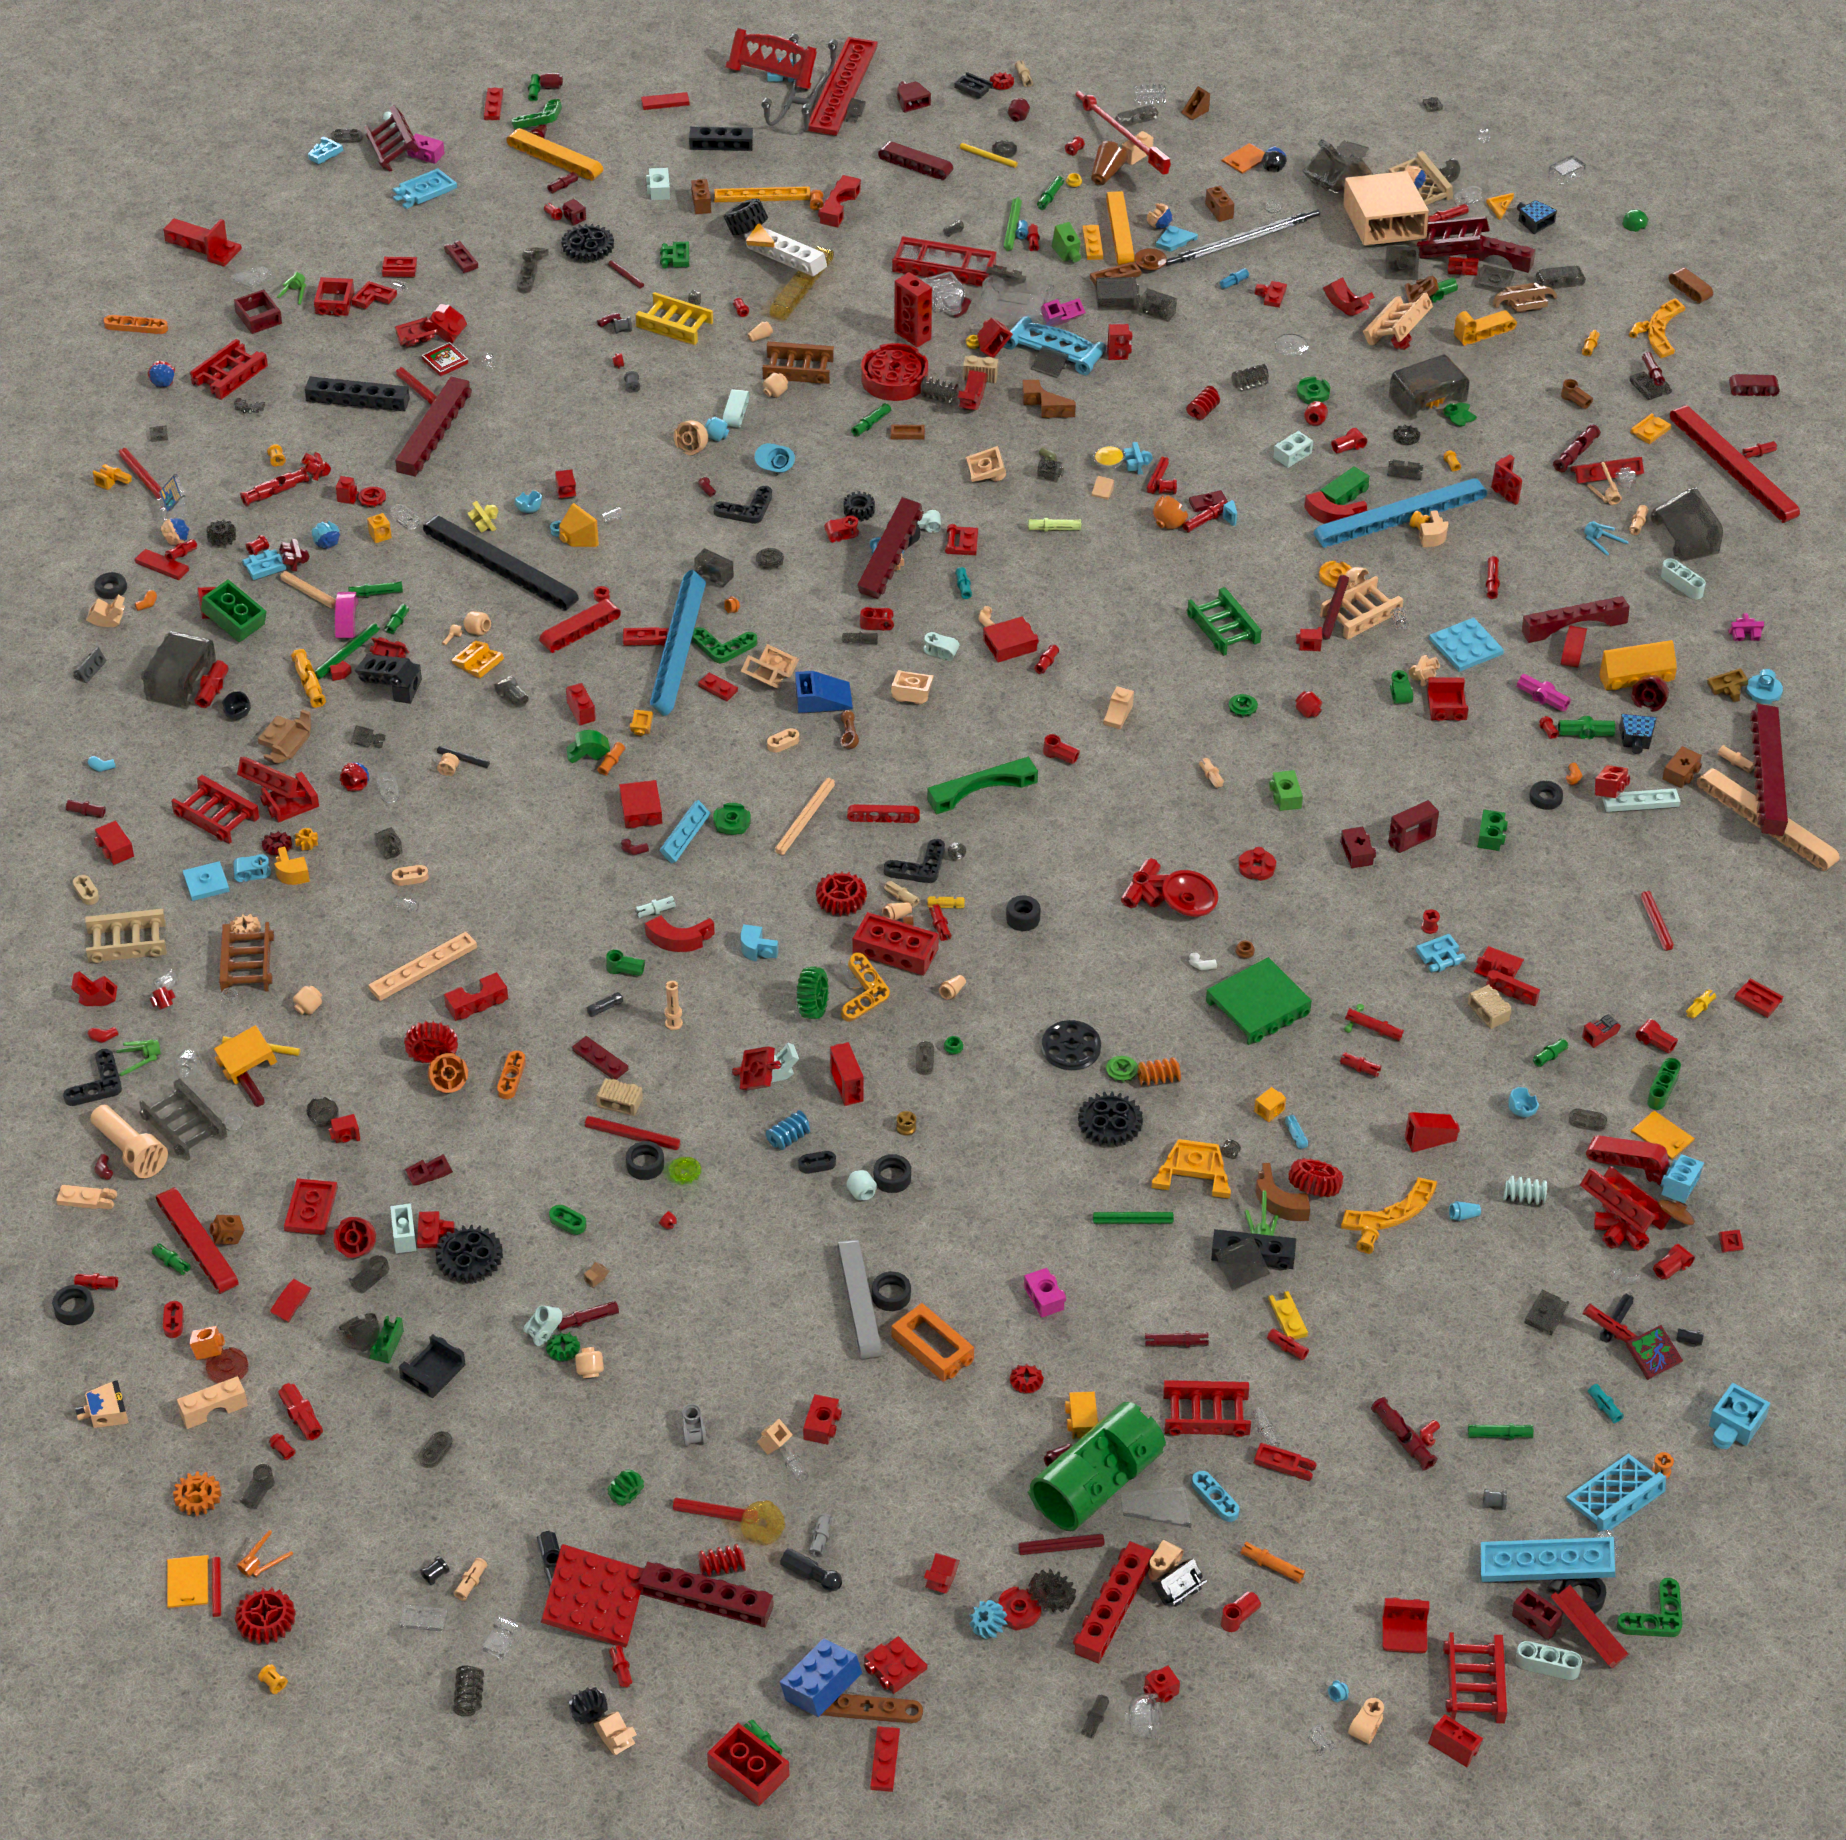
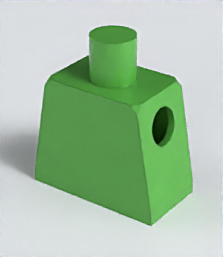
M1066 222L1056 225L1052 248L1063 261L1072 259L1073 262H1078L1081 259L1079 254L1081 242L1071 223Z

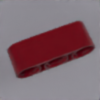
M1735 374L1729 379L1730 390L1733 396L1772 395V397H1775L1780 392L1778 379L1774 375Z

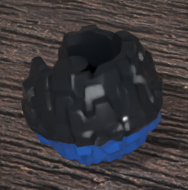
M1274 146L1265 152L1262 162L1264 169L1269 171V167L1277 168L1278 166L1277 172H1279L1285 166L1287 159L1285 153Z

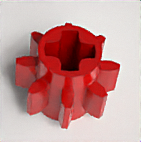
M1410 333L1400 342H1398L1395 334H1393L1391 342L1396 349L1405 350L1410 347L1409 343L1412 340Z
M165 986L153 991L154 997L150 998L153 1007L158 1005L161 1010L173 1005L172 999L176 997L173 990L167 991Z

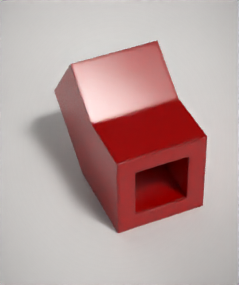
M341 661L338 665L330 666L333 681L345 679L352 673L351 665L344 661Z

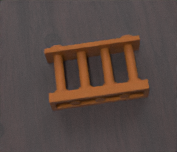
M768 341L767 358L771 359L769 365H763L762 367L763 379H767L772 373H781L786 377L787 381L829 384L830 370L826 369L827 362L834 361V346ZM777 358L787 359L786 366H776ZM794 360H804L803 368L793 367ZM819 361V369L809 368L810 362Z
M265 922V932L235 933V931H231L230 924H222L219 979L221 994H228L230 986H233V984L263 983L265 992L269 991V984L273 983L272 973H269L271 941H274V929L270 930L269 922ZM245 940H264V946L234 948L232 943ZM264 954V960L234 962L231 960V957H235V955ZM263 968V975H230V972L238 969Z

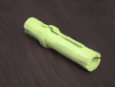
M1029 519L1028 530H1044V532H1048V530L1081 531V519Z

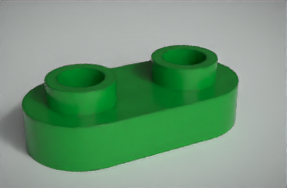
M555 1205L549 1211L550 1222L571 1234H581L587 1228L586 1218L564 1205Z

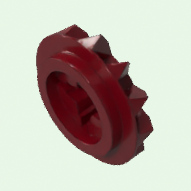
M270 832V835H265L262 841L263 850L270 855H279L278 848L285 847L288 852L292 847L291 836H288L286 832Z

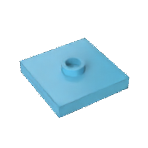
M220 861L183 870V876L192 901L230 892Z

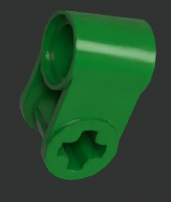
M1402 670L1394 671L1391 674L1392 683L1390 684L1392 699L1395 700L1394 704L1412 703L1414 698L1413 689L1410 686L1407 673Z

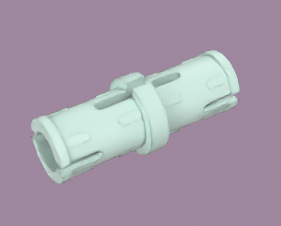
M670 896L658 901L655 899L651 901L652 903L637 906L636 912L639 919L675 908L674 898Z

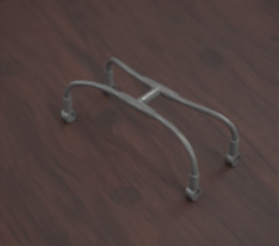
M793 33L790 35L789 40L797 44L799 36ZM831 39L829 41L830 67L809 99L795 97L797 79H794L793 88L787 97L784 110L772 122L769 120L772 101L769 98L763 99L761 106L764 108V117L768 125L773 126L784 117L787 110L790 109L791 104L797 103L804 104L801 112L804 117V130H808L810 112L817 98V93L831 74L835 64L837 40ZM792 52L794 66L797 63L796 55Z

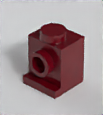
M573 198L563 204L564 216L566 219L571 220L573 226L586 220V207Z

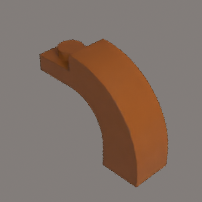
M1262 1163V1170L1258 1171L1255 1189L1260 1204L1262 1205V1192L1265 1190L1267 1192L1266 1210L1289 1221H1309L1310 1204L1308 1194L1287 1193L1279 1189L1273 1181L1271 1164Z

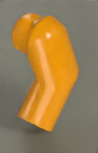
M1650 322L1635 323L1629 333V337L1636 338L1638 333L1647 332L1651 327Z

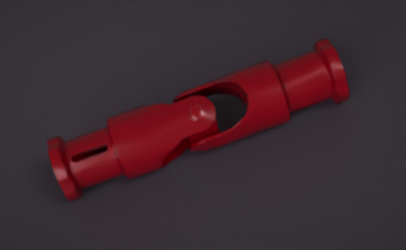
M1594 424L1589 425L1586 431L1582 432L1561 453L1560 458L1554 460V469L1561 473L1565 472L1567 467L1577 460L1578 455H1581L1593 443V440L1600 436L1601 431Z
M1386 1397L1377 1399L1372 1404V1412L1379 1415L1382 1419L1381 1422L1388 1430L1396 1433L1395 1437L1412 1458H1416L1421 1464L1420 1467L1423 1471L1433 1467L1438 1458L1426 1449V1444L1410 1426L1406 1425L1398 1411L1390 1407ZM1411 1439V1441L1407 1444L1403 1443V1441H1408Z

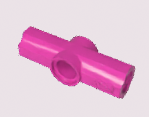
M1523 673L1517 682L1516 687L1531 694L1534 701H1539L1540 704L1547 703L1564 712L1571 703V698L1556 691L1554 685L1548 681L1541 683Z

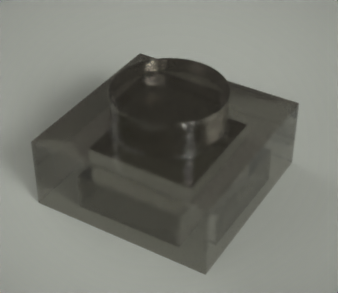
M1438 97L1423 99L1422 104L1427 112L1441 111L1443 109V105Z

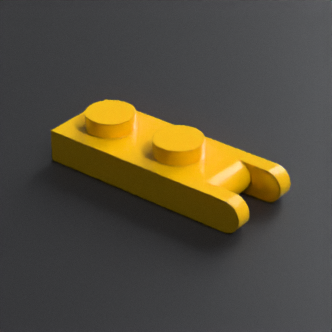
M1289 1291L1284 1292L1285 1299L1278 1301L1275 1300L1273 1295H1269L1268 1300L1285 1336H1291L1294 1340L1308 1337V1331Z

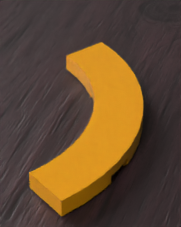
M1676 298L1663 304L1650 320L1651 327L1648 329V338L1653 350L1660 358L1675 353V349L1670 345L1665 336V329L1668 322L1674 316L1685 311V306Z
M1417 1177L1415 1185L1403 1201L1386 1207L1382 1211H1352L1345 1209L1341 1229L1362 1231L1364 1227H1372L1376 1230H1381L1404 1223L1417 1215L1428 1204L1435 1192L1437 1181Z

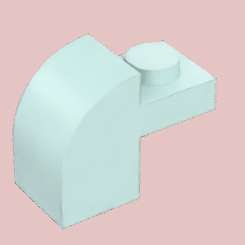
M787 1043L777 1055H774V1061H780L781 1065L778 1066H781V1068L772 1070L771 1082L788 1079L794 1074L792 1067L799 1060L794 1044Z

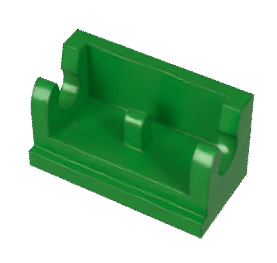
M389 1316L385 1317L383 1321L384 1326L375 1345L370 1349L369 1359L390 1363L404 1332L403 1321L400 1317H396L394 1323L389 1321Z

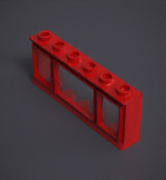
M902 236L894 259H892V272L903 274L910 272L914 276L988 287L996 266L997 252Z

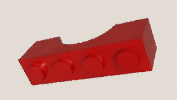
M842 175L840 180H837L834 190H831L829 198L824 202V206L819 209L818 217L820 218V224L839 227L844 219V206L840 203L857 198L861 191V179Z

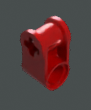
M855 516L830 520L824 525L829 541L832 543L852 539L859 535V530L857 529L858 519Z
M863 608L860 612V627L864 630H892L894 627L892 620L894 616L893 610L890 608Z

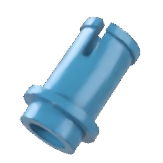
M1020 220L1017 223L1016 236L1019 239H1025L1028 236V223L1025 220Z

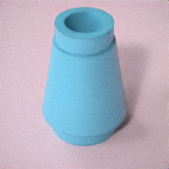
M1455 1201L1449 1206V1215L1452 1220L1461 1221L1480 1216L1481 1207L1479 1204Z

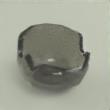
M1450 158L1448 161H1445L1446 167L1439 169L1449 183L1454 182L1461 171L1458 160Z
M327 1097L321 1099L314 1098L307 1105L306 1114L314 1125L328 1127L331 1126V1119L339 1117V1108L335 1101Z

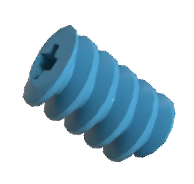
M798 1110L796 1113L791 1114L790 1117L785 1118L784 1121H780L777 1125L766 1131L767 1140L773 1147L784 1150L785 1144L787 1146L792 1144L791 1140L797 1142L798 1137L803 1138L804 1133H810L808 1119L801 1110Z

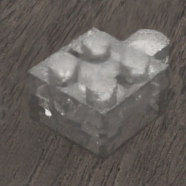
M951 271L921 279L932 287V310L935 313L946 310L950 315H955L961 312L965 289Z

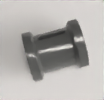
M630 316L627 319H613L615 333L625 330L632 331Z
M635 371L626 372L624 375L626 391L629 393L638 392L640 390L639 374Z
M1484 1489L1483 1508L1494 1506L1501 1507L1502 1510L1506 1509L1507 1490L1493 1492Z

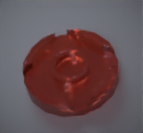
M234 1347L224 1350L222 1348L221 1355L209 1357L206 1361L207 1375L215 1383H221L237 1376L241 1380L248 1372L247 1356L241 1350Z

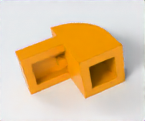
M278 848L279 856H276L277 863H274L277 878L282 883L288 885L310 882L305 858L299 857L289 860L286 848Z

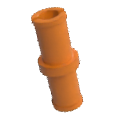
M616 742L611 751L605 754L604 760L597 768V771L607 776L613 765L618 763V758L625 751V746L620 742Z

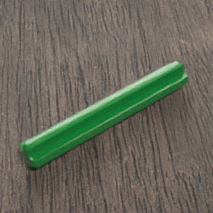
M1173 1212L1093 1213L1094 1224H1172L1174 1222Z

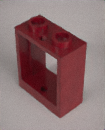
M264 289L234 299L235 312L251 334L282 324L280 309ZM263 305L268 310L251 317L246 313V311Z
M1427 800L1392 816L1388 839L1390 847L1395 848L1398 853H1401L1436 837L1439 810ZM1419 824V827L1406 832L1407 829Z

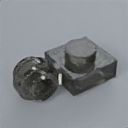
M527 248L523 251L522 258L526 262L542 259V257L548 256L549 249Z

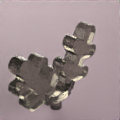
M237 398V401H234L235 409L241 410L243 414L259 413V410L263 411L266 406L265 402H255V405L249 404L248 407L246 400Z

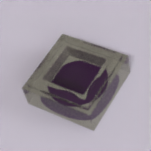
M166 425L149 427L151 442L168 440Z

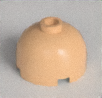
M694 420L678 424L679 426L674 430V441L677 448L680 447L686 452L683 453L689 456L701 452L708 442V433L704 425ZM687 445H691L692 450H688Z

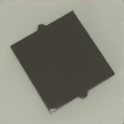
M1343 140L1340 146H1337L1334 156L1360 163L1363 157H1366L1369 147Z
M1042 346L1038 355L1035 356L1031 369L1058 378L1062 369L1065 368L1064 365L1069 355Z

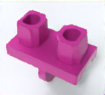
M1743 613L1742 618H1736V622L1731 623L1728 632L1732 634L1734 641H1744V634H1750L1751 641H1760L1764 621H1755L1754 618H1749L1748 613Z

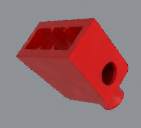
M994 318L984 321L983 328L977 335L980 350L994 358L1012 337V332L1003 323Z

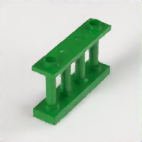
M1226 587L1219 589L1216 600L1197 606L1192 599L1188 600V608L1186 610L1188 617L1197 623L1212 641L1215 649L1220 651L1223 656L1227 655L1228 645L1244 639L1251 640L1254 645L1261 642L1262 630ZM1218 606L1225 609V611L1209 617L1203 614L1204 611ZM1227 617L1234 620V622L1217 628L1212 624ZM1235 628L1242 629L1243 633L1226 639L1221 635Z

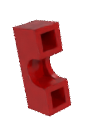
M497 972L479 979V993L469 994L462 987H459L444 994L445 1006L455 1021L466 1019L474 1013L485 1011L491 1006L502 1004L505 1000H508L507 986Z

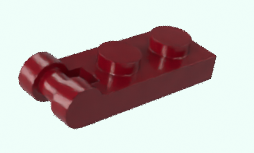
M460 240L455 241L452 245H444L447 255H450L463 273L479 268L478 262Z

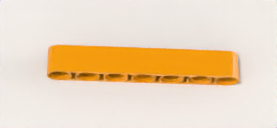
M520 128L516 129L506 139L510 147L527 152L526 154L533 157H539L540 160L552 163V165L559 168H565L564 170L574 171L578 176L590 179V181L597 178L604 170L600 162Z
M1123 191L1107 192L1106 202L1108 203L1107 208L1111 232L1113 233L1117 266L1134 262V251Z

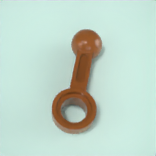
M845 710L841 713L840 719L844 723L846 732L842 735L840 743L846 749H853L859 743L854 726L855 715L852 711Z

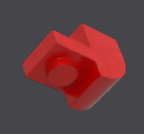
M573 469L555 471L558 497H576V482L573 476Z
M78 971L73 974L71 989L80 995L79 1003L84 1006H107L116 1001L118 986L105 976L92 982L83 973Z
M935 1553L931 1569L926 1570L924 1578L927 1579L925 1587L947 1594L956 1575L960 1560Z

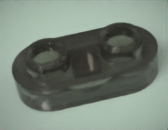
M336 129L331 133V140L337 143H359L363 140V134L358 129Z
M436 1432L424 1445L418 1455L421 1466L424 1468H434L445 1457L453 1445L452 1436L448 1432Z

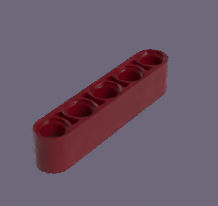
M888 141L878 151V156L881 160L895 165L899 164L901 167L913 169V171L927 174V176L941 179L942 181L954 169L952 163L948 160L892 141Z

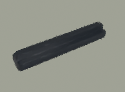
M1627 1293L1624 1294L1610 1317L1621 1324L1633 1304L1634 1297ZM1603 1328L1599 1338L1601 1341L1608 1343L1612 1339L1613 1334Z

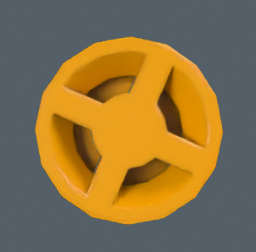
M1415 511L1410 519L1409 526L1412 528L1417 527L1420 531V525L1429 523L1430 516L1421 515V512Z

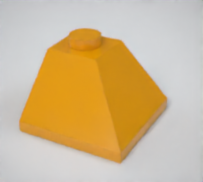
M573 503L559 525L560 540L571 547L599 546L597 520Z

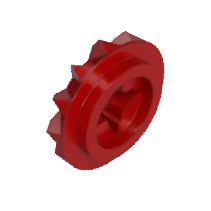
M1006 72L994 73L990 77V82H993V87L996 89H1009L1014 85V77L1011 74H1006Z
M367 487L360 491L358 499L362 506L367 505L368 508L370 506L376 507L377 504L382 505V502L386 501V492L380 487Z
M1026 1363L1024 1366L1018 1365L1016 1369L1011 1371L1010 1384L1018 1392L1033 1393L1043 1385L1044 1377L1042 1371L1038 1370L1035 1365L1028 1366ZM1026 1373L1029 1375L1028 1383H1026L1024 1378Z

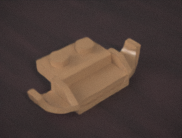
M1537 283L1505 287L1504 291L1499 292L1495 296L1493 305L1497 308L1502 301H1505L1507 306H1512L1517 312H1526V310L1531 309L1540 310L1548 307V300L1545 298V294H1551L1554 299L1557 298V294L1552 288L1538 285Z
M302 709L299 720L294 719L292 721L278 715L258 737V744L272 748L270 755H264L265 760L281 763L292 759L310 737V712Z

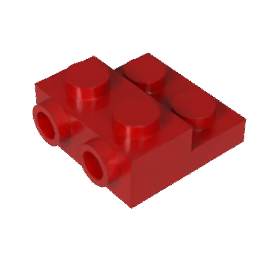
M899 1636L885 1646L881 1643L864 1656L865 1670L870 1675L874 1674L878 1678L880 1685L885 1690L889 1689L893 1694L928 1669V1665Z

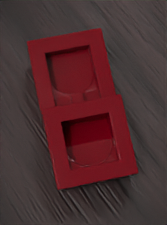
M444 1154L428 1163L421 1160L405 1169L413 1186L453 1173Z

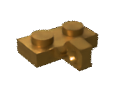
M1739 668L1708 678L1707 684L1714 695L1724 692L1725 695L1729 694L1734 703L1740 701L1741 687L1748 685V678L1743 670Z

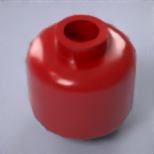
M1312 402L1305 410L1304 418L1309 425L1319 426L1326 420L1328 409L1322 402Z
M1312 691L1302 692L1295 700L1296 709L1306 718L1311 716L1315 718L1322 711V701Z

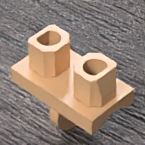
M1427 655L1422 656L1418 665L1410 668L1409 676L1413 680H1421V686H1426L1428 677H1435V670L1440 668L1437 657L1428 659Z

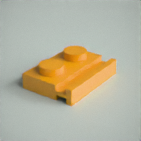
M1651 413L1632 427L1630 433L1651 444L1670 430L1671 424L1659 417H1654V414Z

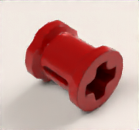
M1075 136L1071 143L1069 142L1065 145L1066 153L1075 156L1079 149L1084 148V140L1079 136Z
M1159 479V494H1162V492H1173V494H1176L1177 479Z
M259 535L253 542L246 543V549L249 554H254L255 556L258 552L269 549V543L263 535Z
M1428 909L1423 913L1424 922L1421 925L1423 932L1432 934L1438 931L1437 922L1440 919L1438 911Z

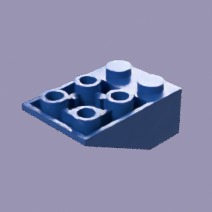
M816 671L795 672L798 713L853 709L850 682Z

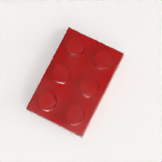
M297 1178L284 1223V1231L325 1235L338 1189L337 1182Z

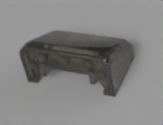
M1696 487L1685 490L1653 509L1650 515L1651 521L1657 526L1664 523L1675 540L1673 554L1681 562L1719 554L1723 537L1722 524Z

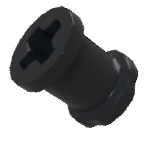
M439 1556L435 1557L434 1562L427 1568L420 1570L422 1577L430 1585H434L435 1580L444 1573L450 1572L447 1563Z

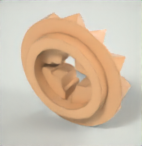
M242 914L241 917L235 916L234 921H230L231 931H235V933L259 932L261 928L258 918L253 917L251 914L248 916ZM243 923L247 924L246 929H244Z

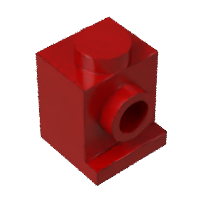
M340 476L336 485L337 502L355 504L359 491H357L354 478Z
M1318 627V629H1300V633H1296V644H1299V651H1321L1322 627Z
M354 1114L331 1119L332 1128H328L331 1140L335 1139L336 1143L348 1142L352 1139L361 1141L359 1127Z

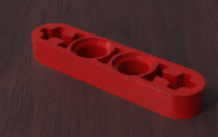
M854 804L850 805L847 809V819L851 822L875 821L892 823L894 821V823H917L920 820V809L916 806ZM877 812L879 815L873 816L870 813ZM889 813H896L898 815L890 816Z

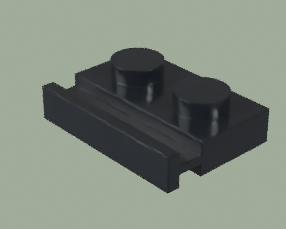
M966 72L965 76L963 75L954 83V88L981 98L990 88H993V82Z

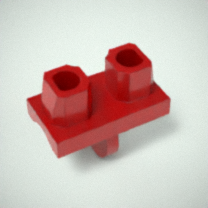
M1449 257L1448 274H1459L1461 276L1477 275L1479 259Z
M317 452L313 456L305 453L301 460L302 464L305 465V471L311 474L313 480L318 481L319 476L324 477L331 472L330 465L327 462H323L321 455Z

